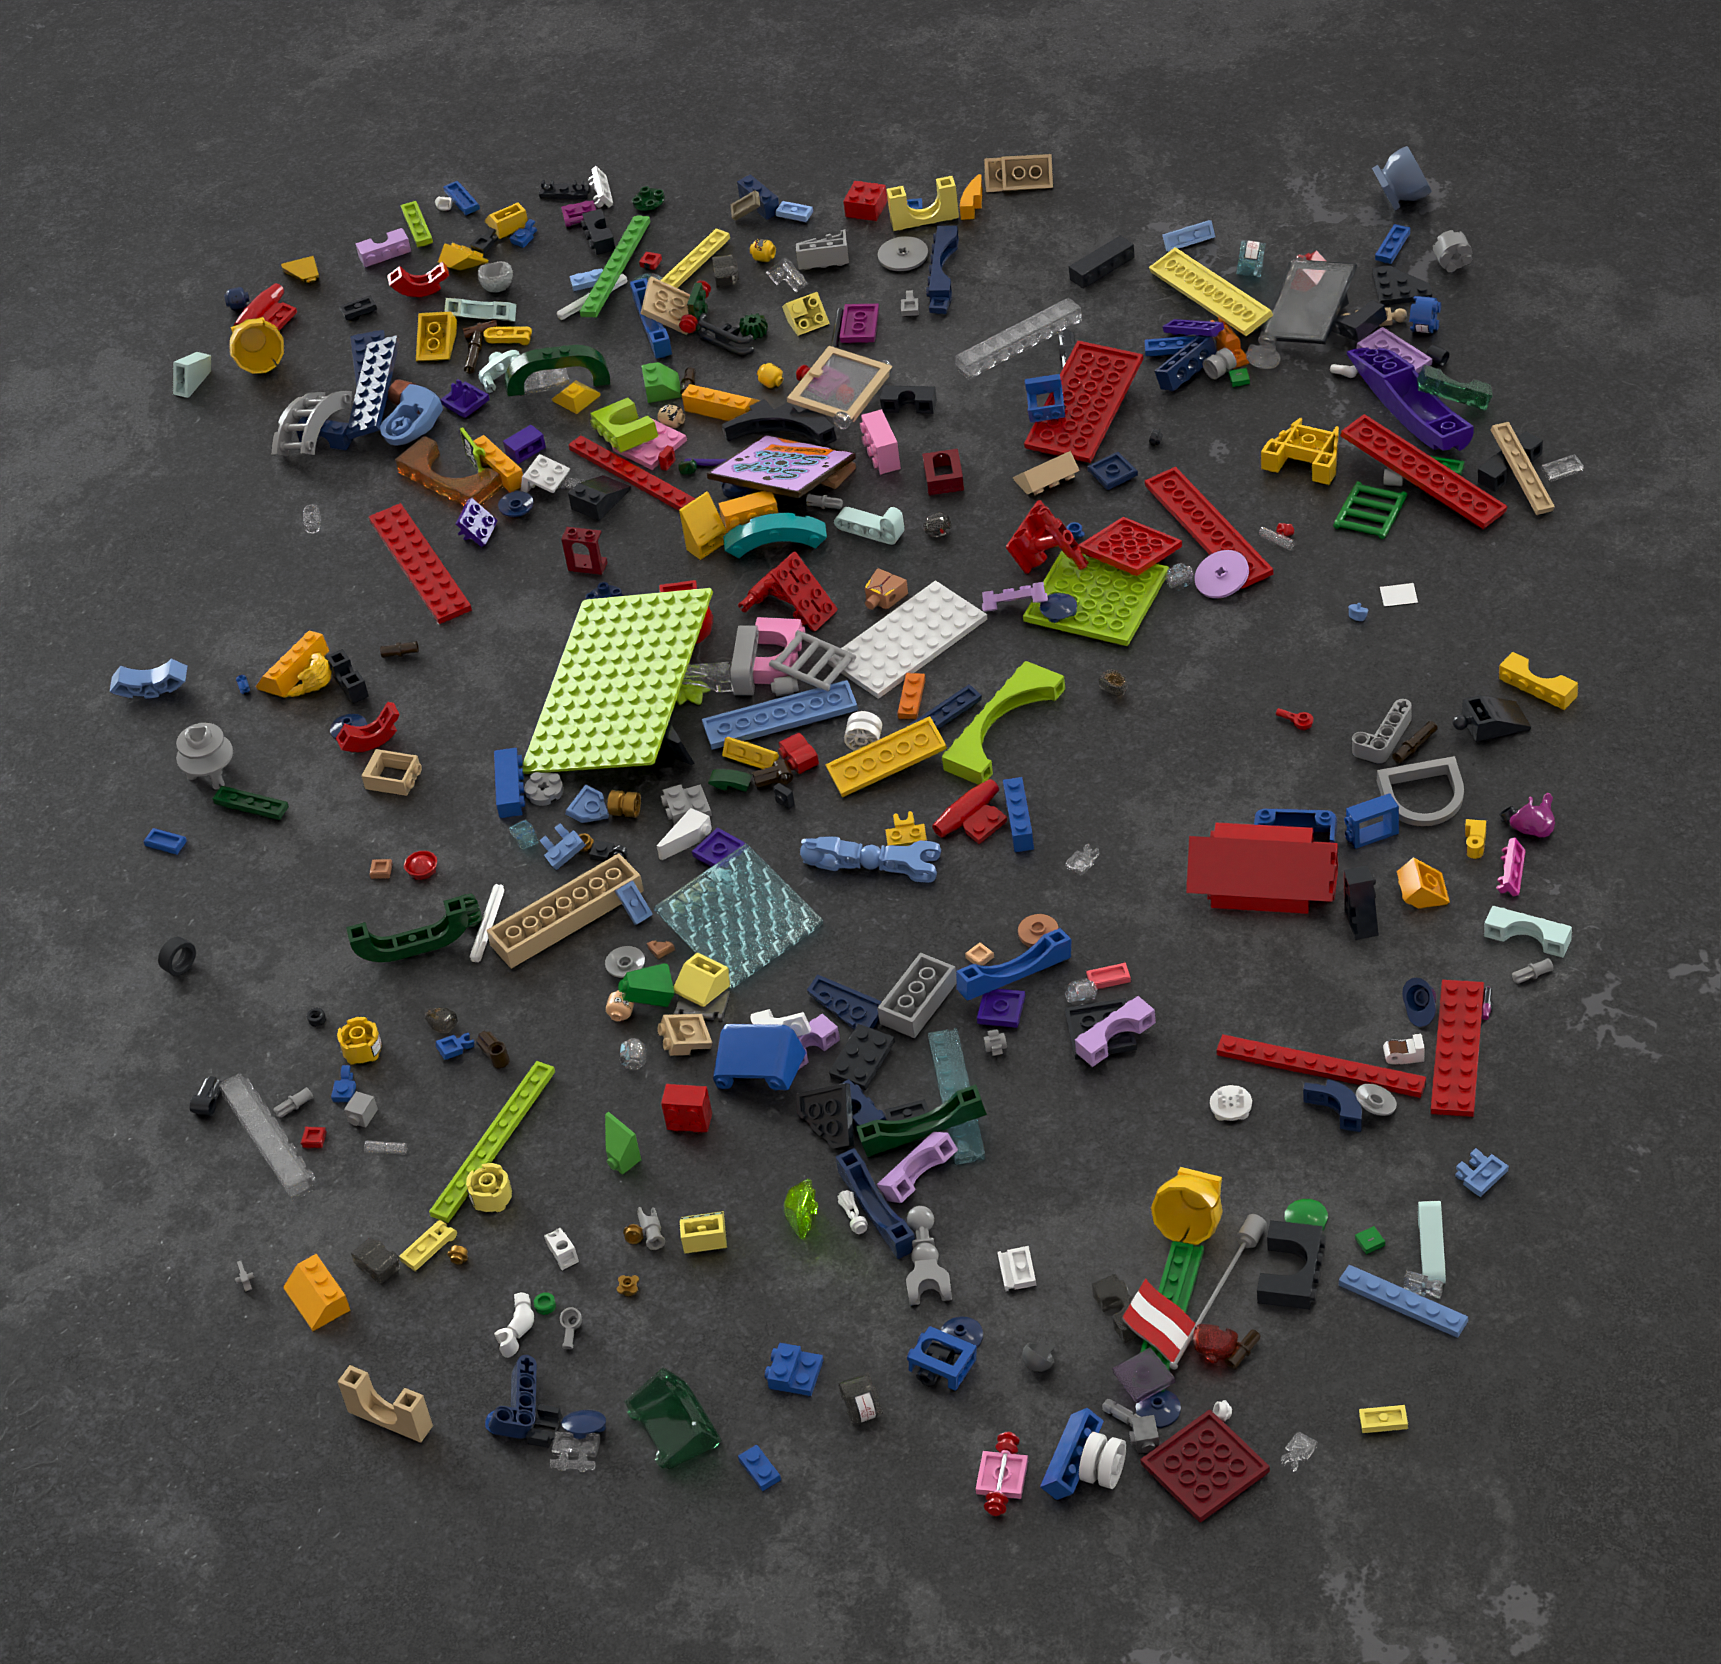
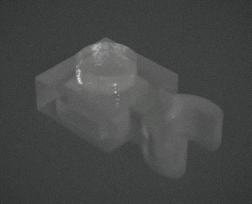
M1086 844L1083 852L1077 850L1065 862L1066 868L1082 876L1094 864L1093 859L1099 856V848L1090 851L1091 844Z
M1406 1271L1404 1289L1423 1296L1429 1293L1435 1298H1441L1443 1282L1438 1280L1430 1281L1428 1276Z
M1297 1431L1286 1446V1454L1281 1457V1466L1283 1467L1287 1462H1292L1291 1471H1296L1298 1461L1306 1462L1317 1448V1441Z

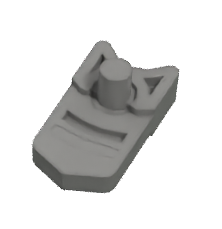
M238 1261L240 1277L235 1278L236 1283H243L245 1292L252 1290L249 1279L254 1278L253 1272L247 1274L242 1262Z

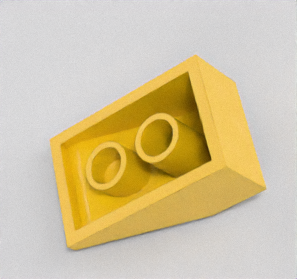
M451 311L418 314L416 362L450 360L457 329V319Z

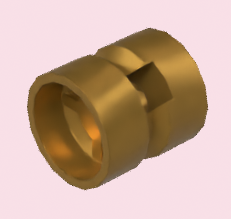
M612 790L607 804L609 815L621 816L624 813L625 817L637 818L641 808L640 794L635 792H627L625 794L623 791Z

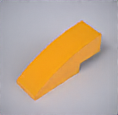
M978 174L963 192L960 200L961 220L974 219L975 209L982 208L983 186L981 174Z

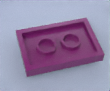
M845 304L840 343L875 342L879 304Z

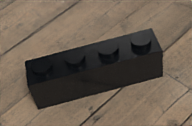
M1121 235L1070 265V280L1084 289L1135 258L1134 244Z

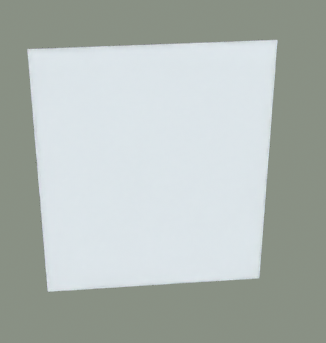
M1414 583L1380 587L1384 606L1418 603Z

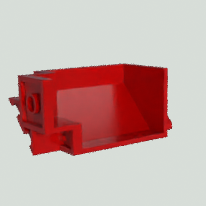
M1216 823L1215 830L1211 831L1210 837L1189 836L1186 893L1207 894V899L1211 900V908L1308 914L1310 900L1329 902L1335 900L1338 876V843L1313 842V828Z

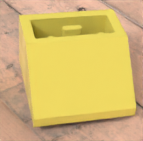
M696 953L684 963L674 985V992L705 1007L730 987L729 969L700 953Z

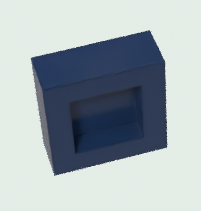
M932 297L929 313L946 314L950 304L949 298Z

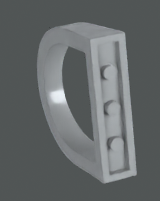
M1455 756L1377 770L1376 781L1381 796L1389 793L1392 795L1399 806V820L1415 826L1437 825L1452 818L1461 808L1464 785ZM1446 774L1453 789L1454 797L1440 811L1428 814L1415 813L1398 803L1393 794L1391 784Z

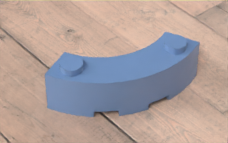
M170 659L164 665L150 670H134L120 666L112 676L110 692L128 698L144 696L145 699L159 697L161 693L167 691L171 693L185 682L187 665Z

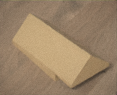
M1051 154L984 159L986 192L1053 188Z

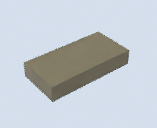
M755 190L732 203V219L738 220L759 208V192Z

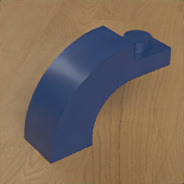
M1327 1080L1326 1086L1311 1083L1304 1084L1303 1100L1305 1103L1328 1106L1334 1109L1340 1115V1129L1361 1132V1104L1352 1090L1333 1080Z

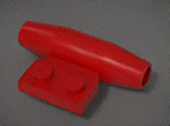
M275 283L261 292L242 311L234 326L241 324L247 319L263 317L265 321L275 325L280 330L297 313V310L286 303H278L285 291L280 284Z
M988 779L961 796L932 825L934 832L942 838L963 826L968 836L978 844L982 843L1007 822L1006 815L995 806L988 805L999 792L996 782Z

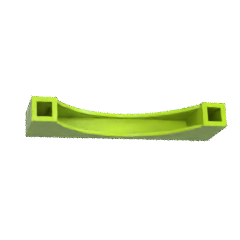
M1025 661L1016 669L1013 676L1007 679L1005 685L996 692L993 699L985 705L980 714L975 716L973 722L964 729L960 737L954 740L953 745L943 753L944 771L978 785L987 781L993 775L992 761L987 759L982 744L990 726L1003 714L1021 705L1043 700L1056 701L1065 690L1064 676Z

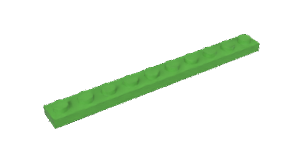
M638 215L632 218L579 311L581 317L598 316L650 224L649 216Z

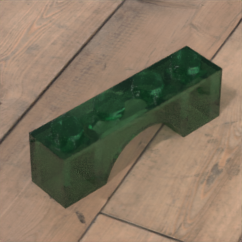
M1423 365L1417 378L1419 391L1482 410L1487 409L1493 396L1491 384L1478 380H1473L1471 383L1457 382L1447 377L1441 369Z

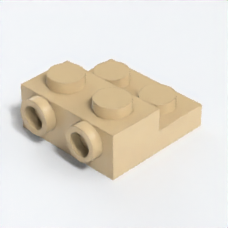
M702 1014L663 1015L661 1023L658 1024V1034L664 1037L663 1048L669 1051L670 1056L689 1055L691 1049H711L712 1041Z

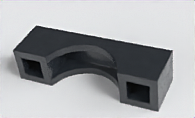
M1527 431L1517 436L1531 463L1542 455V439ZM1502 450L1482 464L1477 471L1478 483L1494 492L1507 483L1506 467L1509 466V463Z

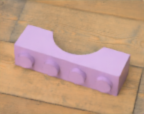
M1137 996L1117 1011L1112 1012L1101 1022L1096 1023L1091 1029L1080 1034L1075 1039L1076 1053L1092 1067L1108 1057L1107 1042L1113 1035L1125 1031L1141 1034L1156 1023L1155 1010Z
M932 1132L889 1172L877 1186L887 1201L902 1203L916 1190L914 1183L923 1172L935 1165L945 1163L958 1149L948 1133Z

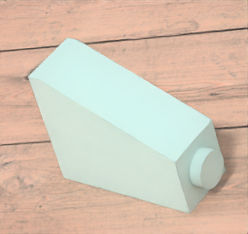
M195 352L173 362L174 395L186 398L192 395L211 372V355Z

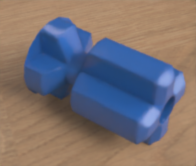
M239 675L236 681L241 694L249 693L250 688L247 677Z

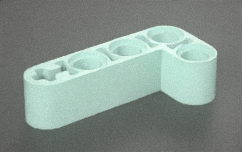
M844 507L834 520L835 526L842 531L890 545L895 544L904 532L903 515L895 507H890L883 517L854 508Z
M1441 1201L1418 1202L1423 1284H1446Z

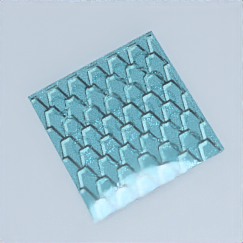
M747 843L654 906V911L695 953H700L728 967L730 989L823 925V919Z

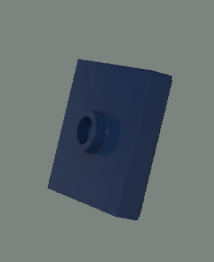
M1119 452L1088 466V472L1107 490L1138 476V471Z

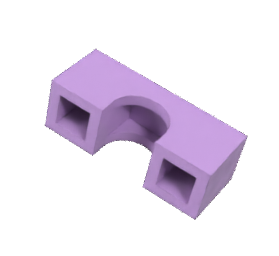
M400 228L388 232V240L384 243H374L371 238L356 243L358 256L364 267L411 252L409 240L404 230Z
M823 1014L809 1022L811 1027L809 1034L798 1036L804 1049L809 1046H818L825 1051L840 1041L838 1027ZM807 1051L799 1069L809 1063Z

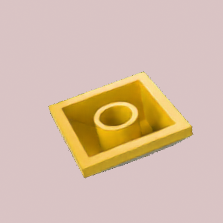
M314 256L281 264L284 273L301 281L310 283L316 281V278L319 277Z
M575 380L554 396L552 401L578 414L600 397L601 394Z

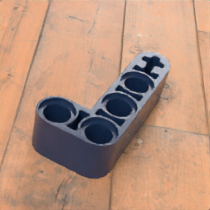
M522 1355L518 1358L511 1377V1407H497L488 1424L490 1431L494 1434L525 1438L528 1431L531 1430L535 1422L537 1364L533 1357Z

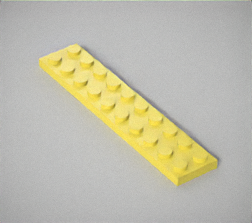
M1176 247L1149 267L1152 274L1245 336L1252 333L1257 327L1273 316L1269 308Z

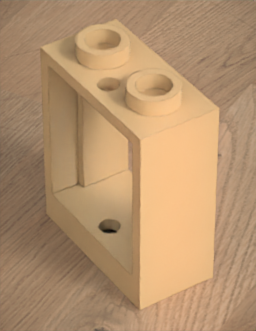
M376 749L362 774L364 787L368 790L407 796L410 789L414 787L415 780L420 775L422 766L416 755ZM384 767L407 770L402 780L379 777Z

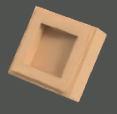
M978 943L965 953V957L973 964L983 966L994 958V953L982 943Z

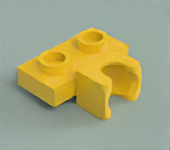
M911 811L908 812L906 820H900L898 814L895 813L893 815L895 828L885 829L888 846H910L917 841H927L925 825H914L913 813Z

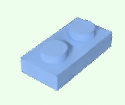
M782 201L776 210V216L803 222H807L813 213V207L786 201Z
M594 269L570 276L573 291L594 287L603 269Z

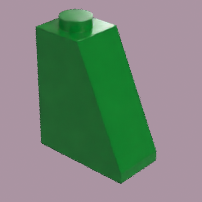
M665 963L626 972L618 987L619 992H622L623 1001L668 1007L675 994L669 966Z

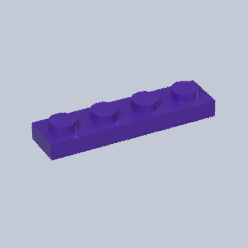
M1174 319L1162 326L1164 333H1172V335L1184 334V336L1202 335L1215 337L1220 331L1225 329L1223 322Z

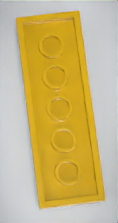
M929 716L825 765L841 796L845 797L942 752L947 747Z

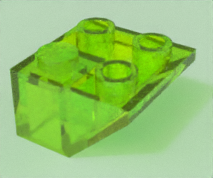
M806 1179L791 1187L783 1205L786 1220L800 1239H804L807 1231L811 1230L812 1216L817 1213L818 1202H815L816 1191L813 1189L811 1179Z

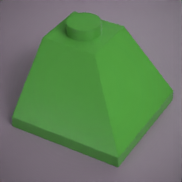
M607 1112L605 1114L607 1163L611 1169H616L623 1175L641 1161L636 1135L610 1112Z

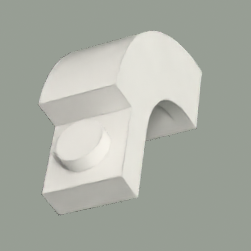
M770 1009L751 1014L752 1024L787 1025L795 1031L797 1037L809 1034L811 1031L804 1012L782 1018H774Z

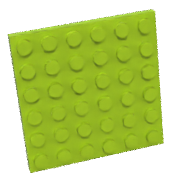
M1061 551L1043 581L1044 589L1047 596L1054 593H1065L1074 597L1077 602L1076 615L1052 623L1049 621V618L1041 613V602L1033 603L1032 600L1023 615V621L1128 646L1168 576L1169 567L1155 564L1136 576L1082 553L1089 564L1086 568L1079 570L1074 561L1066 557L1063 551Z

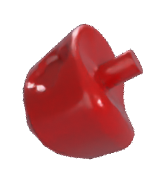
M1278 523L1276 532L1278 536L1284 538L1292 536L1294 528L1292 524Z

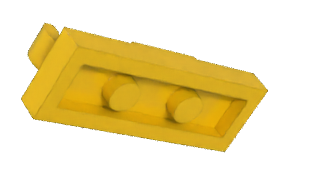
M731 737L725 738L722 754L724 757L761 769L772 767V764L779 759L778 752Z

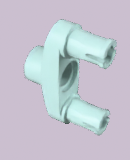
M510 350L503 354L495 352L490 355L489 363L479 372V379L484 384L486 392L491 393L493 392L492 389H496L493 380L504 374L511 362L520 356L517 350Z

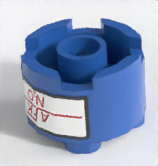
M1414 296L1416 303L1411 304L1409 322H1413V327L1411 326L1410 330L1422 333H1433L1434 330H1438L1439 320H1437V313L1441 311V302H1438L1437 298Z

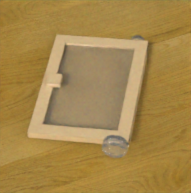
M828 346L787 397V402L831 416L836 427L847 429L888 379L892 366L887 360L878 362Z

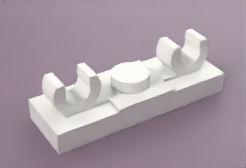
M595 166L592 169L593 175L588 179L591 182L590 186L598 193L593 198L595 201L594 205L600 208L605 203L608 207H611L613 201L607 176Z

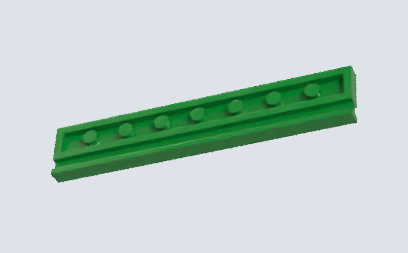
M1172 1241L1158 1292L1187 1313L1204 1253V1246L1195 1247L1194 1244ZM1144 1340L1132 1380V1387L1150 1391L1161 1390V1392H1164L1171 1370L1170 1362L1146 1340Z

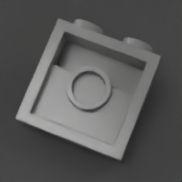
M701 784L683 789L682 785H677L663 790L664 795L661 796L662 804L664 807H668L666 808V814L669 820H673L674 826L690 808L712 816Z

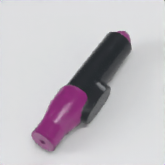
M1490 986L1484 988L1482 1019L1484 1020L1489 1019V1014L1493 1010L1494 1002L1491 1001L1492 988Z

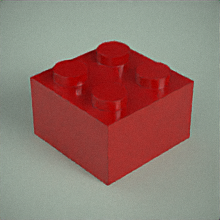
M854 181L843 201L845 217L877 221L888 201L886 185Z
M666 1084L661 1105L667 1130L708 1132L712 1109L707 1086Z

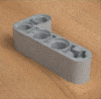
M757 625L738 626L731 665V682L735 696L754 695L753 670L759 639Z
M1407 699L1396 700L1375 735L1365 732L1355 733L1352 736L1353 755L1374 763L1386 762L1411 722V702Z

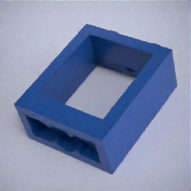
M1390 793L1346 808L1344 821L1347 826V831H1345L1347 841L1351 842L1356 849L1399 834V806ZM1383 815V821L1361 829L1359 828V823Z

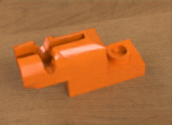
M1218 317V321L1223 322L1225 329L1213 337L1217 342V350L1227 348L1233 353L1237 363L1233 369L1248 364L1249 357L1241 349L1240 339L1230 326Z

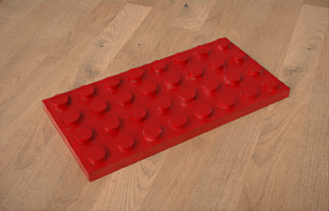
M1077 341L1060 373L1065 417L1035 422L1024 442V447L1057 456L1071 451L1075 460L1091 463L1144 359L1143 354ZM1054 392L1049 394L1044 406L1055 405Z

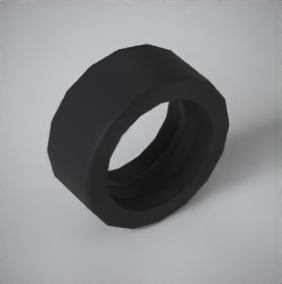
M175 936L170 938L159 952L158 964L160 968L173 976L184 974L190 969L195 960V946L182 937ZM182 948L180 957L172 964L175 954Z

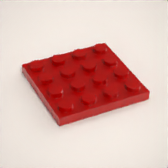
M1122 517L1079 544L1081 548L1080 552L1086 556L1124 570L1131 575L1138 576L1182 547V540Z

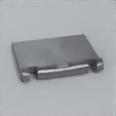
M728 990L723 991L705 1007L679 996L674 1015L680 1014V1012H683V1014H702L704 1020H714L715 1014H717L718 1021H723L730 992Z

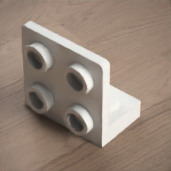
M539 454L522 476L521 491L528 493L531 488L539 486L554 493L570 472V468Z

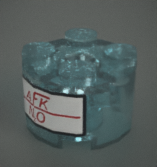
M1248 240L1241 241L1236 274L1253 277L1261 276L1264 258L1262 253L1265 251L1266 243Z

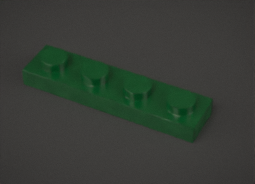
M221 786L212 798L216 805L280 820L289 808L286 801L226 786Z

